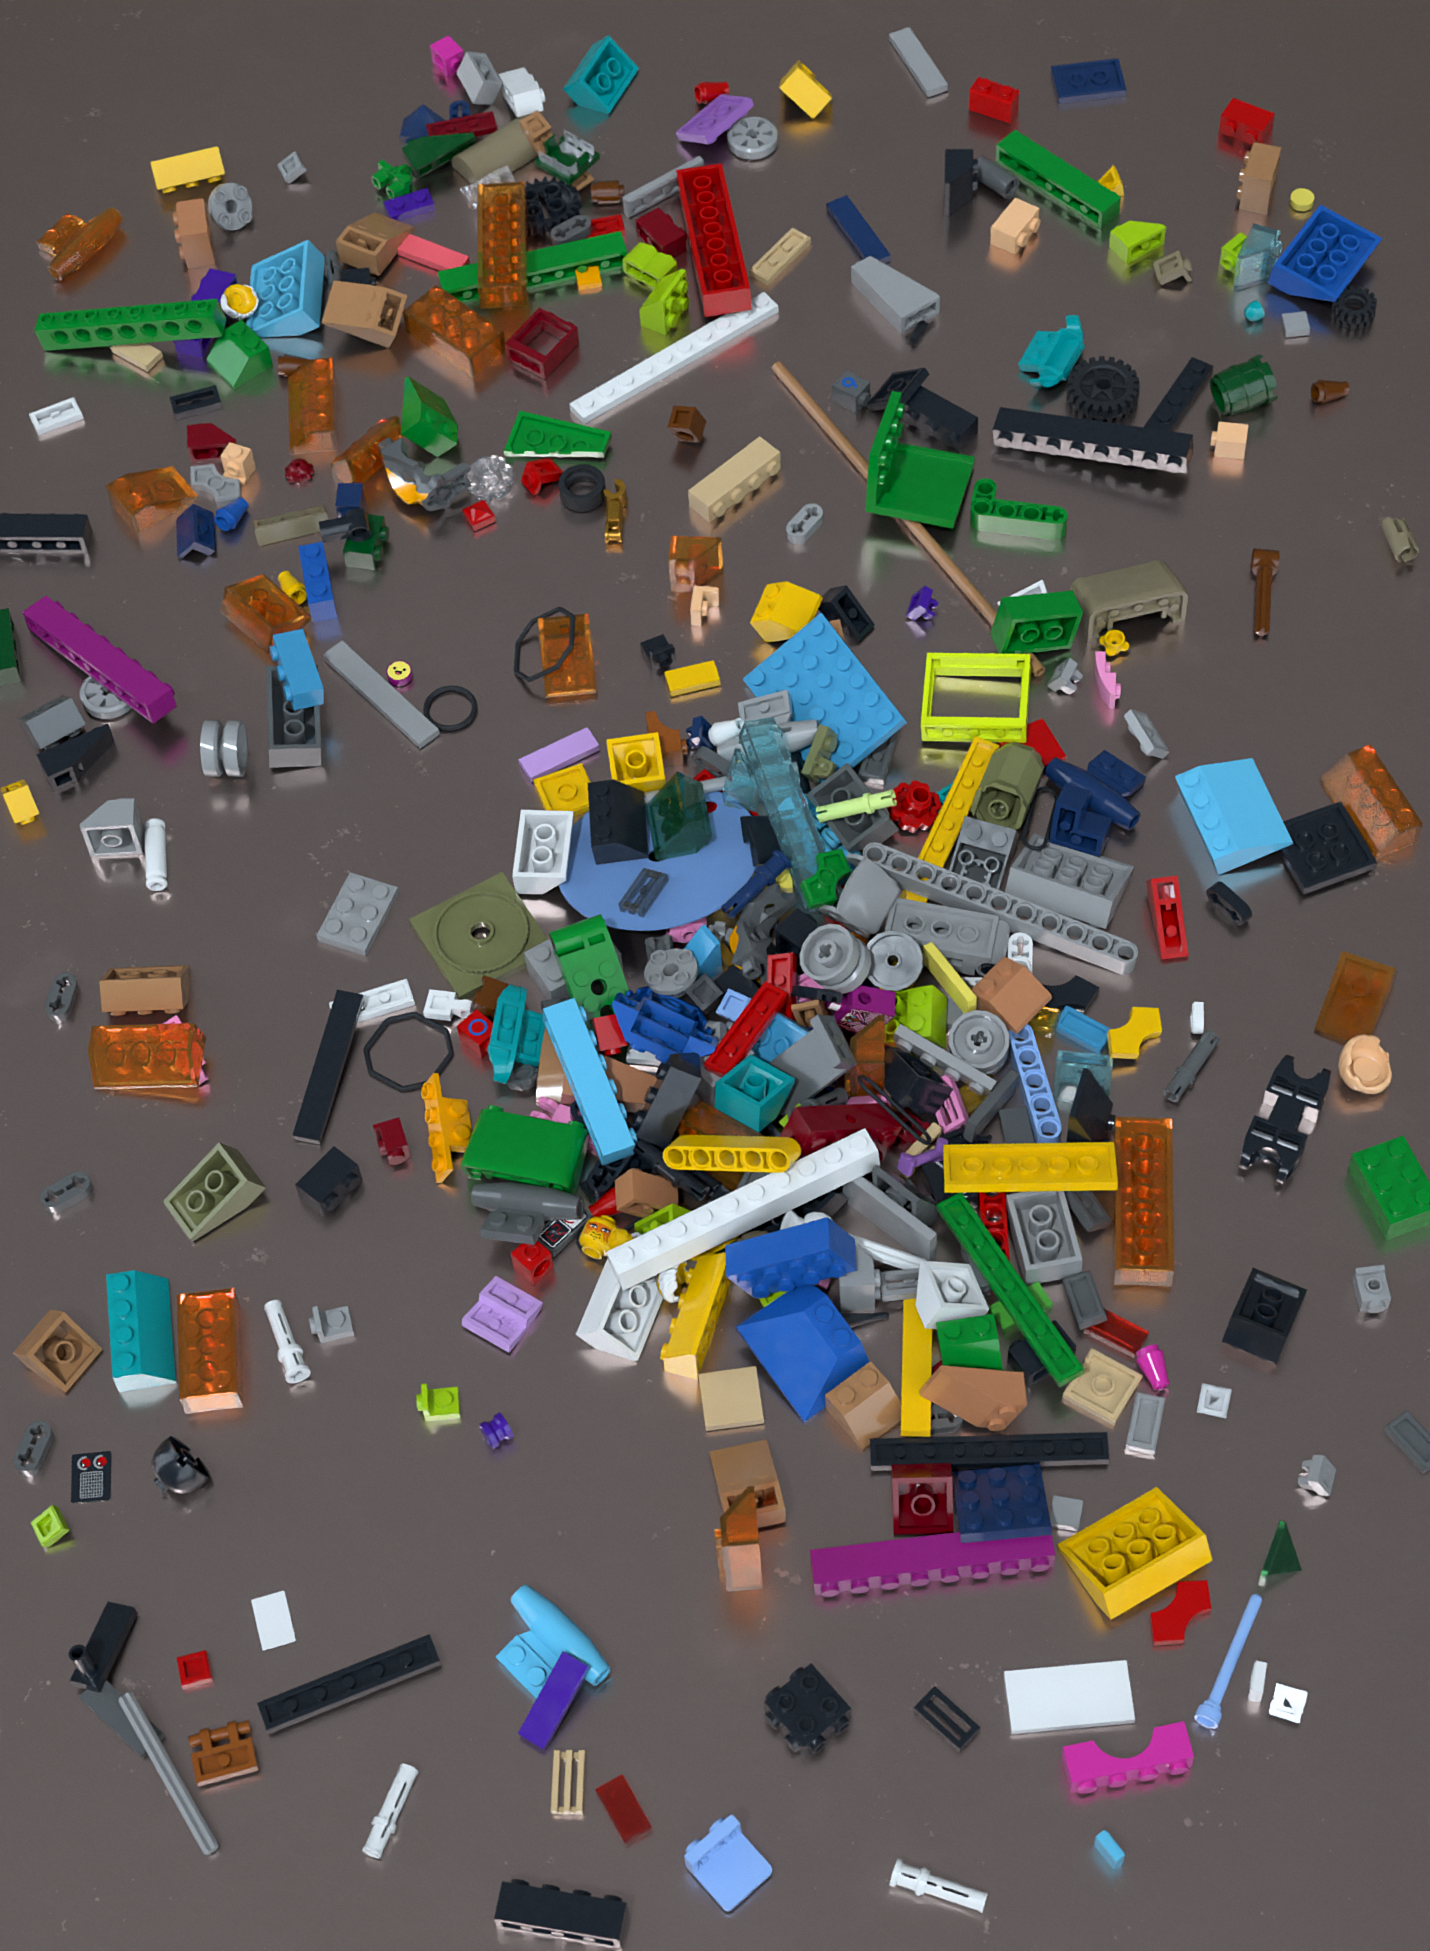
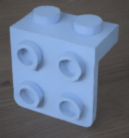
M732 1814L726 1819H718L710 1827V1833L702 1840L699 1838L694 1840L685 1851L687 1854L684 1855L686 1868L725 1911L734 1909L772 1874L771 1865L741 1833L740 1823Z

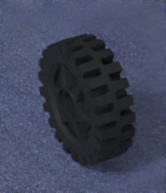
M1099 356V361L1092 357L1089 358V363L1083 360L1080 366L1076 365L1069 374L1067 383L1068 406L1072 408L1074 414L1078 413V418L1081 419L1087 417L1088 420L1106 421L1112 423L1114 419L1116 423L1121 422L1122 417L1124 419L1128 418L1130 413H1133L1135 407H1137L1140 391L1139 377H1137L1135 370H1131L1129 364L1124 366L1123 360L1119 359L1115 362V357H1109L1108 361L1105 360V356Z

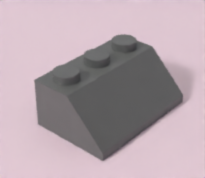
M846 763L806 794V796L816 808L817 806L863 797L864 793L871 792L853 768ZM883 808L875 810L872 814L864 812L826 821L848 852L862 850L866 845L874 842L881 844L899 830Z

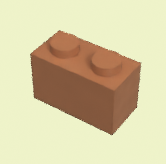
M630 1169L615 1180L617 1211L646 1218L672 1203L679 1206L678 1189L674 1188L671 1185L672 1183L665 1180L663 1176L645 1173L640 1169Z

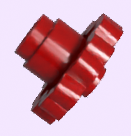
M917 780L912 781L910 785L902 782L893 789L896 798H893V800H897V805L887 807L890 818L893 821H899L900 829L908 830L911 833L917 832L919 828L924 831L929 830L934 825L938 812L942 807L939 795L935 792H930L928 784Z

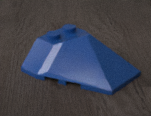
M648 986L637 988L636 993L628 990L626 995L621 992L616 994L612 1007L625 1041L630 1043V1047L642 1053L645 1051L656 1055L655 1058L663 1063L666 1062L669 1054L694 1052L699 1054V1057L714 1052L718 1039L710 1036L713 1031L711 1027L707 1026L705 1029L707 1020L699 1007L680 998L657 994Z

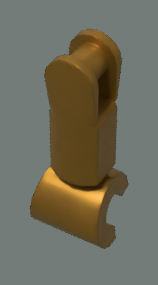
M615 479L616 493H611L608 489L603 490L607 504L606 543H609V540H618L619 543H622L623 508L628 503L625 483L620 479Z

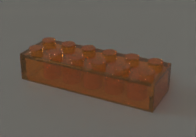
M525 181L478 184V293L481 309L528 306V224Z
M1115 1117L1113 1142L1118 1190H1113L1114 1285L1172 1287L1174 1276L1172 1118Z

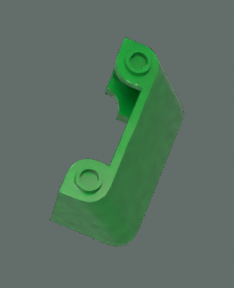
M488 1105L487 1109H481L463 1154L460 1168L467 1178L481 1180L482 1174H484L487 1179L491 1180L493 1177L531 1185L552 1187L576 1195L590 1135L588 1130L584 1129L585 1125L580 1122L568 1121V1124L508 1113L504 1112V1109L501 1107Z

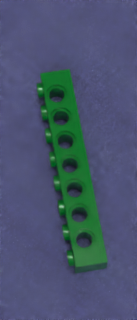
M209 299L40 313L34 331L44 350L51 351L222 337L227 319L218 300Z

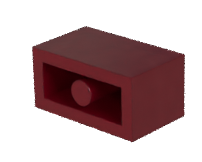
M659 207L636 219L637 237L643 243L654 246L657 252L675 258L687 251V235L681 227L679 228L673 222L671 216L665 214Z

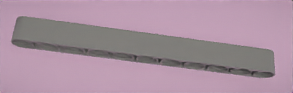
M870 843L863 849L862 856L868 859L878 858V861L872 862L881 867L888 876L894 879L899 888L948 907L997 915L1000 920L1010 925L1011 932L1025 933L1034 941L1115 973L1126 975L1135 969L1138 949L1134 943L880 843ZM900 867V868H903L904 870H903V871H896L894 868ZM920 877H926V878H928L929 880H927V881H922V880H920V879H918V878H920ZM944 887H951V888H953V890L948 891V890H945V889H943V888H944ZM969 897H977L978 900H970ZM999 906V907H1002V908H1004V909H1003V910H996V909H994L993 907ZM1019 916H1025V917H1027V918H1029V919H1028V920H1021V919H1019L1018 917H1019ZM1044 926H1051L1054 929L1047 930L1044 928ZM1069 936H1076L1079 939L1072 940L1069 938ZM1094 946H1102L1104 950H1098ZM1123 955H1124V956L1129 957L1130 959H1129V960H1123V959H1121L1119 956H1123Z

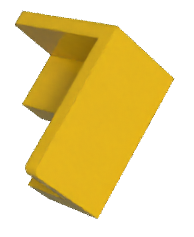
M798 60L781 79L780 89L810 117L815 118L832 99V94L815 79L816 75Z

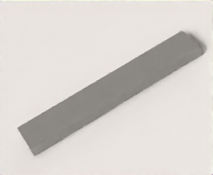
M343 640L323 654L324 660L419 749L440 735L439 729Z

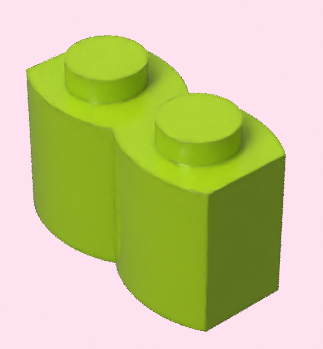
M639 242L622 259L623 271L631 278L642 281L652 289L657 286L662 277L677 271V262L672 256L657 252L654 246Z

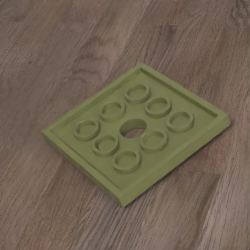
M503 872L409 919L411 927L453 992H456L459 1000H466L474 996L477 990L483 988L481 980L483 975L503 981L526 969L524 952L548 940ZM480 927L490 930V934L484 939H476L471 934Z

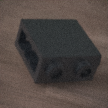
M812 1663L806 1668L799 1667L790 1675V1681L781 1688L779 1686L773 1688L766 1695V1700L764 1701L766 1712L764 1717L773 1729L779 1727L786 1735L784 1740L789 1748L795 1753L799 1750L804 1757L811 1752L816 1754L822 1750L827 1744V1739L834 1733L840 1734L846 1730L852 1719L851 1707Z

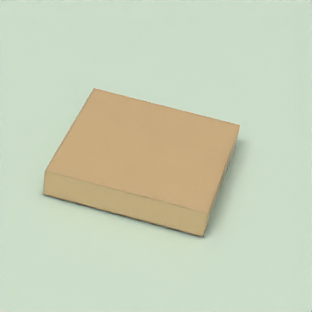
M1091 1348L1081 1364L1085 1369L1084 1374L1069 1383L1063 1393V1398L1115 1426L1140 1385L1143 1375Z
M756 1366L698 1374L706 1431L764 1424Z

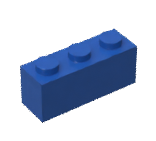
M323 542L298 546L313 623L338 618Z

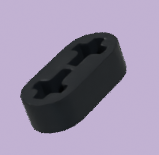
M1218 881L1207 889L1206 893L1210 902L1236 925L1241 926L1252 917V911L1248 904L1223 882Z

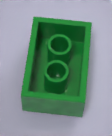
M1073 590L1002 597L990 635L999 654H1023L1071 649L1083 610Z
M1404 1135L1351 1155L1348 1171L1385 1240L1430 1225V1182Z

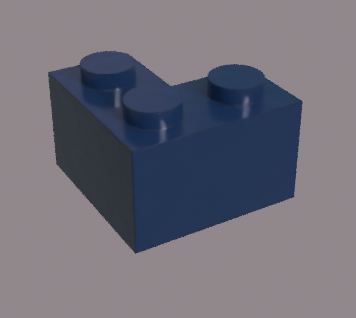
M1065 783L1055 804L1049 842L1100 857L1109 839L1113 818L1087 811L1091 790Z

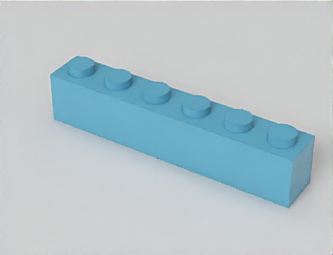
M575 998L543 1008V1022L602 1166L634 1155L633 1150L635 1144L638 1143L633 1128L628 1129L625 1107L622 1103L618 1104L615 1098L617 1094L615 1083L612 1078L608 1079L605 1070H607L605 1059L602 1054L598 1055L594 1047L597 1046L596 1037L592 1030H587L585 1025L587 1017L582 1006L578 1007Z

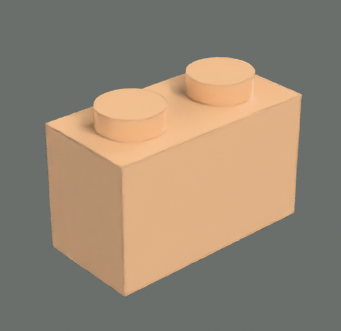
M1014 198L991 226L990 244L1015 255L1020 247L1026 245L1032 232L1038 230L1041 223L1039 208Z

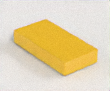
M714 660L664 672L671 697L721 685Z

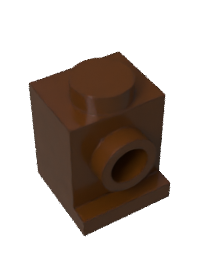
M483 975L481 979L483 988L477 990L473 1004L475 1005V1010H479L493 1022L497 1005L496 1001L503 990L508 987V984Z

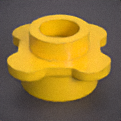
M1110 630L1099 639V643L1105 647L1106 654L1109 656H1114L1120 651H1127L1129 649V643L1125 642V635L1119 630Z

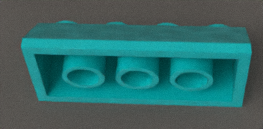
M136 1270L106 1274L112 1378L118 1391L125 1392L176 1384L169 1279Z

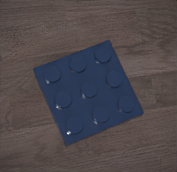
M1040 1464L952 1472L953 1493L961 1543L1052 1535Z

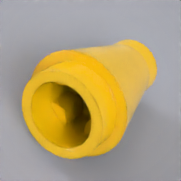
M290 571L281 572L278 576V581L284 600L291 605L302 604L307 598L305 585L296 579Z

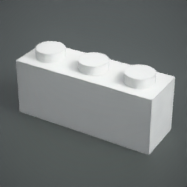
M524 67L498 74L502 82V95L517 117L532 114L536 110L539 112L544 111L542 102H545L543 89L539 88L538 82L534 81L533 75L529 74Z

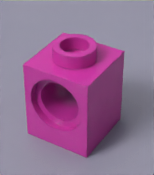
M450 36L430 45L432 62L443 74L449 77L456 73L464 58L463 49Z

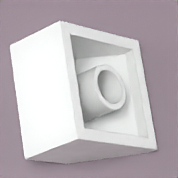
M922 1261L920 1263L916 1308L926 1329H937L936 1322L982 1316L989 1311L970 1264Z

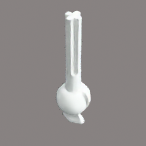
M790 1210L784 1214L780 1230L826 1217L831 1219V1217L823 1212L814 1211L809 1212L802 1218L793 1210ZM848 1233L855 1239V1245L874 1260L903 1270L919 1268L920 1263L926 1261L924 1258Z

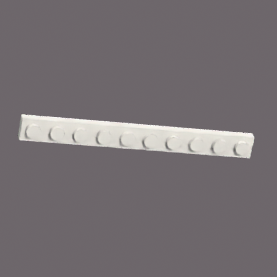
M765 292L751 299L752 310L724 314L571 402L570 410L583 424L588 423L778 313V305Z

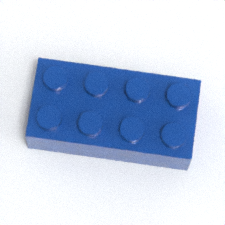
M829 1217L725 1245L726 1277L754 1298H766L769 1294L775 1292L791 1291L801 1285H814L819 1283L820 1280L831 1277L840 1278L845 1276L846 1273L857 1271L855 1239Z

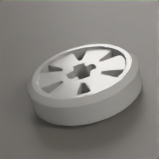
M751 116L739 119L728 130V147L732 153L744 159L766 157L777 147V128L771 121L762 117Z
M88 676L81 685L80 699L82 705L90 715L96 718H116L128 712L131 707L113 693L110 694L108 689L91 676Z

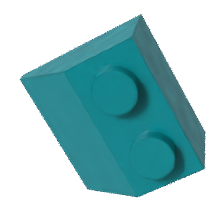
M750 1054L715 1083V1108L751 1129L760 1132L777 1118L795 1083V1078Z

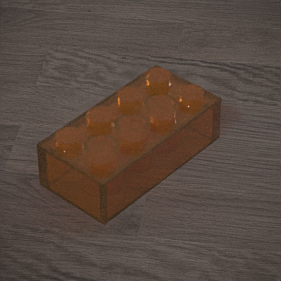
M437 285L402 312L407 333L472 378L506 351L504 331Z
M234 1288L178 1294L179 1400L185 1413L243 1407L240 1303Z

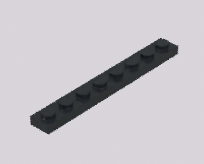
M1107 1432L870 1439L871 1471L891 1470V1465L931 1463H951V1469L1010 1467L1040 1464V1466L1109 1464Z

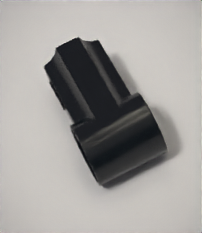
M361 508L349 510L344 517L319 521L323 543L347 538L355 542H362L371 535L368 514Z

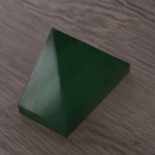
M1281 1520L1279 1521L1260 1575L1258 1585L1261 1586L1269 1585L1302 1571L1287 1524Z

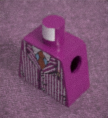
M860 985L852 992L843 994L841 1004L825 1001V1007L835 1010L834 1018L839 1027L870 1039L895 1016V992Z

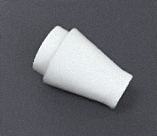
M742 718L716 722L709 729V739L713 745L717 746L744 733L747 726Z

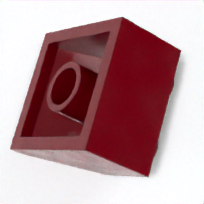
M951 1463L891 1465L894 1534L954 1533Z

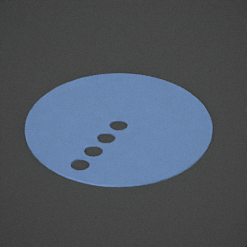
M676 783L666 784V788L674 787V786H679V785H684V784H676ZM719 791L646 805L648 853L650 854L654 850L662 849L668 853L667 857L660 862H653L649 858L596 865L591 848L588 811L572 826L566 881L558 886L567 902L575 910L587 918L601 914L606 926L634 931H651L673 928L694 922L719 910L723 904L752 878L756 867H753L750 843H744L740 822V817L751 815L740 803ZM704 802H714L717 805L716 810L708 814L700 813L698 807ZM690 817L698 818L701 821L700 825L692 830L684 829L681 826L682 822ZM679 833L684 836L683 842L679 845L670 846L665 843L666 837L670 834Z

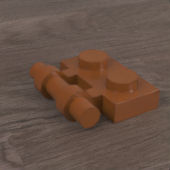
M236 1720L227 1722V1726L210 1730L209 1727L200 1730V1733L188 1736L191 1748L202 1745L203 1749L202 1751L191 1753L195 1780L198 1787L259 1770L252 1738L240 1740V1735L251 1732L249 1720L239 1723ZM229 1738V1744L213 1748V1742Z

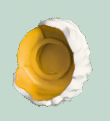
M231 285L221 297V307L225 314L239 320L250 317L256 311L259 302L256 292L248 285Z
M686 1261L657 1274L656 1286L659 1294L669 1303L679 1301L682 1284L686 1282L689 1272L685 1268L687 1265Z

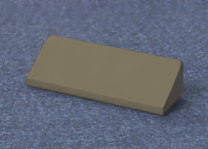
M319 505L256 520L252 523L258 545L263 546L320 532L319 521L329 519L325 505Z

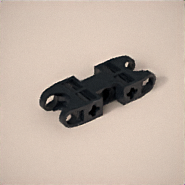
M1288 1054L1283 1057L1275 1068L1265 1090L1263 1103L1273 1106L1270 1117L1266 1120L1254 1115L1245 1136L1239 1168L1247 1170L1249 1165L1253 1166L1258 1160H1270L1277 1168L1276 1182L1285 1184L1294 1173L1306 1147L1308 1135L1297 1131L1301 1120L1305 1118L1313 1122L1317 1121L1326 1100L1331 1070L1323 1068L1322 1072H1318L1313 1078H1301L1295 1073L1293 1068L1295 1057Z

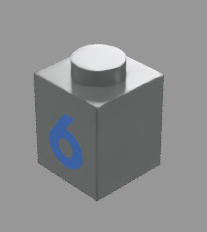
M848 370L832 384V401L855 414L862 407L867 406L871 399L870 382Z

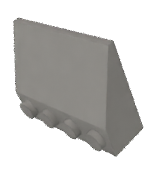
M1034 834L1028 844L1041 846L1045 837ZM1048 839L1046 847L1042 850H1031L1026 846L1010 868L1005 893L1063 914L1066 917L1087 922L1090 926L1106 929L1116 912L1134 871V866L1107 857H1096L1050 843Z

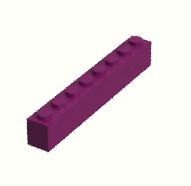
M44 596L22 612L27 627L32 633L152 724L177 707L174 699L175 692L168 683L161 682L152 671L145 670L136 659H130L120 647H114L105 636L98 635L89 624L85 625L73 612H67L58 601L54 602L49 597Z
M955 1532L810 1550L815 1595L821 1594L824 1597L836 1596L839 1592L844 1591L864 1593L869 1588L877 1587L891 1590L902 1584L912 1583L913 1586H923L930 1581L936 1580L954 1582L959 1580L960 1577L972 1576L974 1579H982L994 1573L1014 1575L1020 1570L1027 1569L1040 1572L1054 1566L1055 1562L1052 1535L961 1543L960 1533Z

